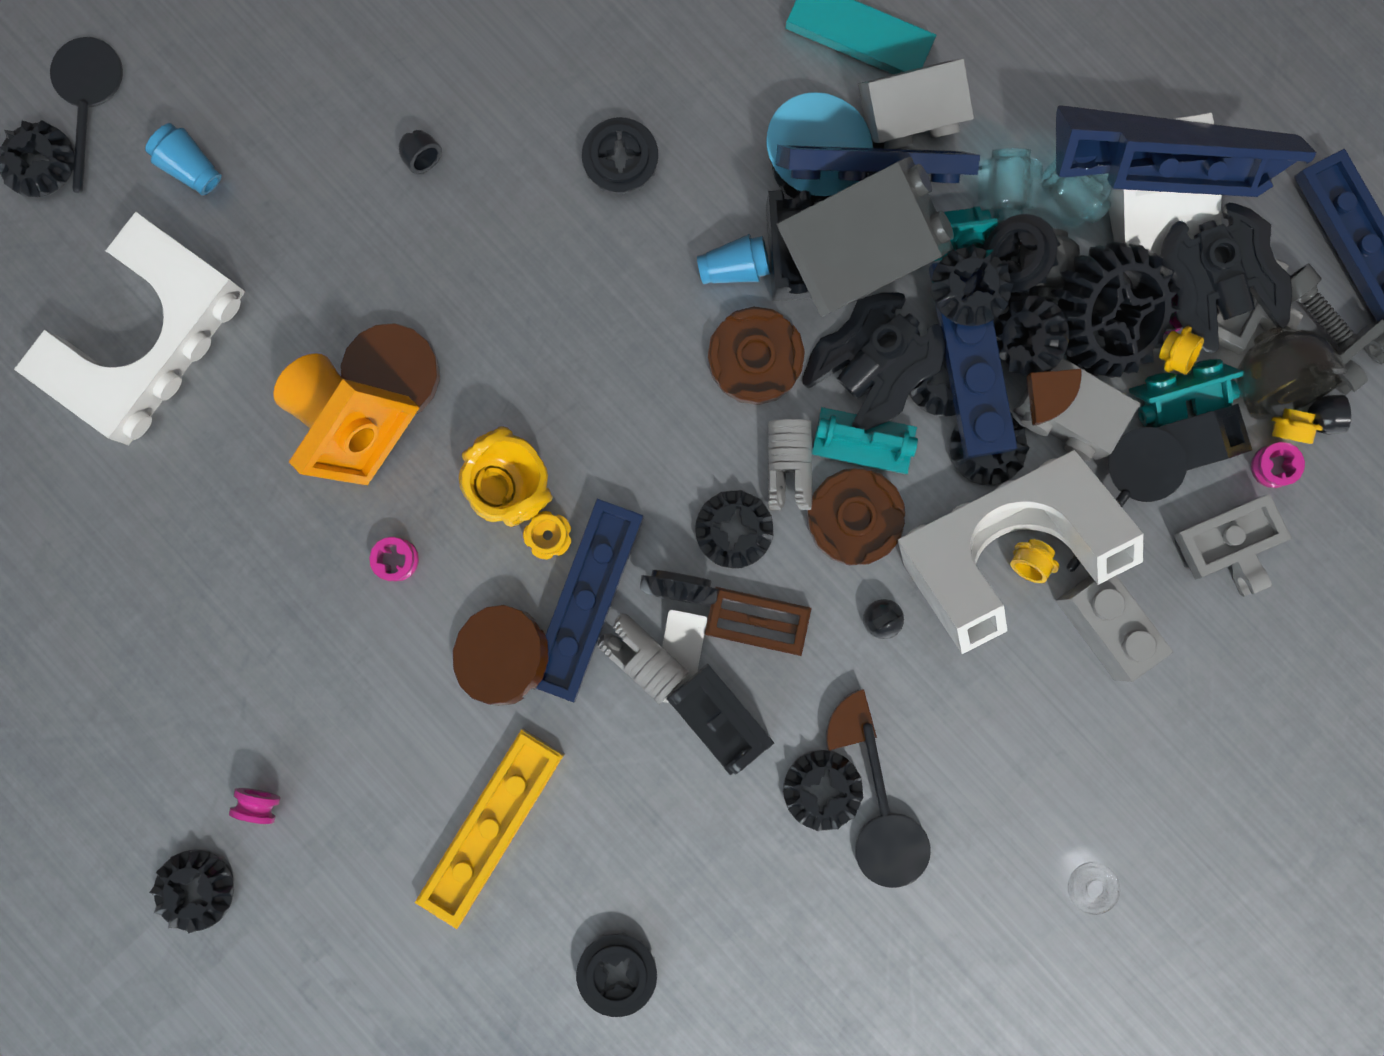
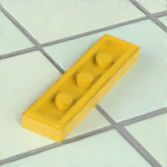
M525 729L519 732L416 899L415 903L455 929L459 928L565 754Z

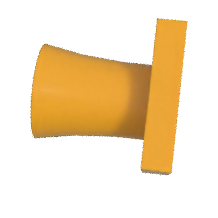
M318 353L304 355L290 363L279 375L273 391L276 404L310 428L289 460V463L301 475L367 486L420 408L409 396L342 379L330 359Z

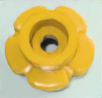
M1186 326L1181 331V334L1171 331L1164 341L1159 358L1165 360L1164 369L1166 372L1169 373L1175 370L1186 375L1195 364L1203 347L1204 338L1191 333L1192 327Z
M1284 408L1282 418L1272 417L1271 421H1275L1271 436L1313 444L1316 431H1322L1323 427L1313 424L1315 414Z
M542 511L532 517L529 525H526L523 539L525 544L532 548L531 551L534 556L548 560L553 555H563L569 549L571 544V538L569 537L571 526L562 515L558 514L555 516L550 511ZM551 531L553 534L550 540L544 539V532Z
M1030 539L1028 542H1019L1014 546V557L1010 565L1024 579L1034 583H1045L1051 573L1058 572L1059 563L1053 559L1055 551L1047 543L1037 539Z

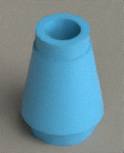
M167 123L155 131L146 143L145 151L151 156V163L193 190H196L202 196L210 193L222 178V175L215 169V166L185 128H176L172 123Z
M748 234L706 252V254L697 256L699 273L703 284L760 282L761 276L771 274L763 236L751 238V235Z

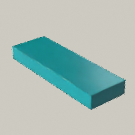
M796 0L786 21L785 28L891 74L923 67L937 36L934 33L856 0Z

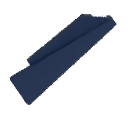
M1063 105L1058 106L1056 111V174L1058 177L1109 173L1107 181L1113 189L1258 197L1274 186L1271 180L1273 177L1297 161L1308 164L1314 160L1317 153L1301 136L1296 134Z

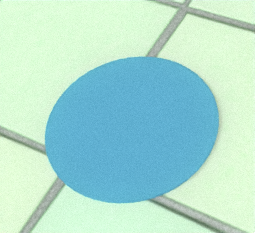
M817 92L795 96L782 104L769 123L766 137L769 158L780 177L799 191L807 190L811 192V195L832 196L859 181L838 179V171H821V177L818 180L791 178V170L776 165L777 145L873 148L870 130L860 113L841 98Z

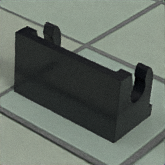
M782 190L768 191L766 221L772 301L812 299L776 225L814 205L811 199V192L807 190L801 191L800 197L794 199H785Z
M708 663L666 698L729 775L733 773L735 775L738 774L774 744L768 734Z

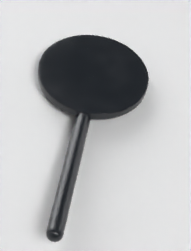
M80 37L64 44L56 52L50 66V79L55 91L68 103L78 106L72 186L73 191L77 194L83 191L88 107H95L108 101L117 92L123 76L122 63L115 50L106 42L93 37Z
M1142 427L1126 433L1119 439L1110 454L1108 466L1110 477L1120 491L1116 501L1121 507L1124 506L1129 498L1142 502L1158 501L1168 497L1179 488L1187 472V456L1182 444L1175 436L1159 428ZM1074 555L1066 568L1069 572H1074L1081 562Z
M865 723L863 725V732L880 816L870 820L860 831L855 845L856 859L863 874L872 882L889 888L902 887L917 880L927 868L931 855L930 842L926 832L917 821L903 814L890 813L873 726L871 723Z

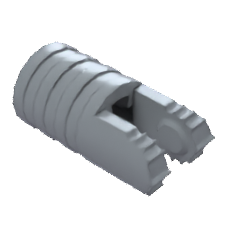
M782 419L768 422L769 511L781 510L784 507L786 473H795V500L799 510H811L812 421Z
M620 613L614 621L615 625L613 628L615 633L623 638L624 642L612 633L603 634L598 640L597 647L660 705L688 675L689 671L661 647L629 615Z

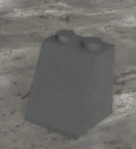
M912 157L903 159L776 224L821 317L935 261L953 249L950 241L954 238L951 224L943 211H936L928 194L932 192L929 176L921 164H914Z

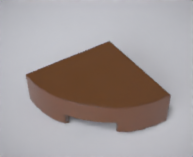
M1081 369L1030 373L1027 376L1032 426L1051 421L1067 410L1075 400L1080 389Z
M864 689L850 693L834 709L826 728V745L828 750L865 741L863 725L865 723L872 724L874 736L877 738Z

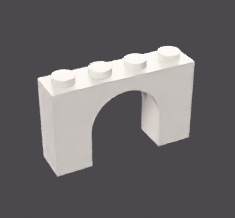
M137 212L132 215L105 251L144 278L157 292L162 303L164 318L161 334L154 347L144 357L132 364L121 367H103L69 341L44 330L14 368L15 371L105 437L128 446L133 440L140 438L148 430L152 422V414L162 401L168 400L177 392L182 382L181 376L192 362L198 361L206 354L211 345L212 335L222 323L228 322L234 317L240 307V299L245 293L234 282Z
M1075 450L1059 458L1047 460L1038 469L1016 480L1006 481L983 497L973 502L960 504L951 513L927 525L917 526L906 536L898 539L904 567L961 654L1007 632L1004 604L976 566L981 552L996 538L1018 530H1037L1049 533L1062 540L1071 549L1098 585L1143 562L1144 533Z

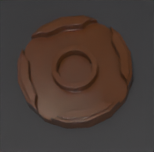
M753 306L733 312L716 328L710 339L708 363L712 378L723 393L741 403L761 405L778 400L793 388L803 369L805 350L799 331L787 319L783 318L782 314L773 309Z
M395 323L375 325L359 333L346 348L340 365L342 379L409 396L420 407L416 414L422 412L434 398L440 381L438 361L429 342L414 329Z
M843 469L827 477L813 493L812 508L807 510L808 530L817 548L831 560L848 566L868 565L887 556L898 544V539L901 538L904 530L905 504L896 486L882 474L871 470Z
M506 605L486 607L472 615L459 631L453 648V670L460 687L472 699L494 706L516 704L524 699L523 696L531 689L535 690L542 681L549 661L548 641L544 631L539 629L538 624L534 621L535 619L528 612Z

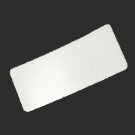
M669 610L662 647L689 671L688 675L671 694L698 672L707 623L706 616L676 610Z

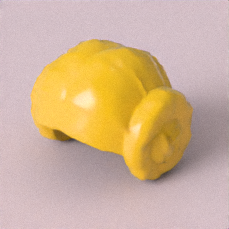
M501 426L494 431H489L477 437L473 446L468 447V449L462 452V458L465 462L459 471L460 489L464 497L469 501L471 508L486 521H503L506 526L514 527L536 516L539 511L552 501L553 496L550 489L547 488L548 470L532 444L523 438L513 435V432L508 427Z

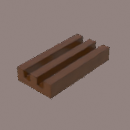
M715 586L720 591L717 602L711 604L705 635L802 656L812 608ZM726 599L798 615V625L721 608L722 600ZM718 618L795 635L794 644L718 628Z

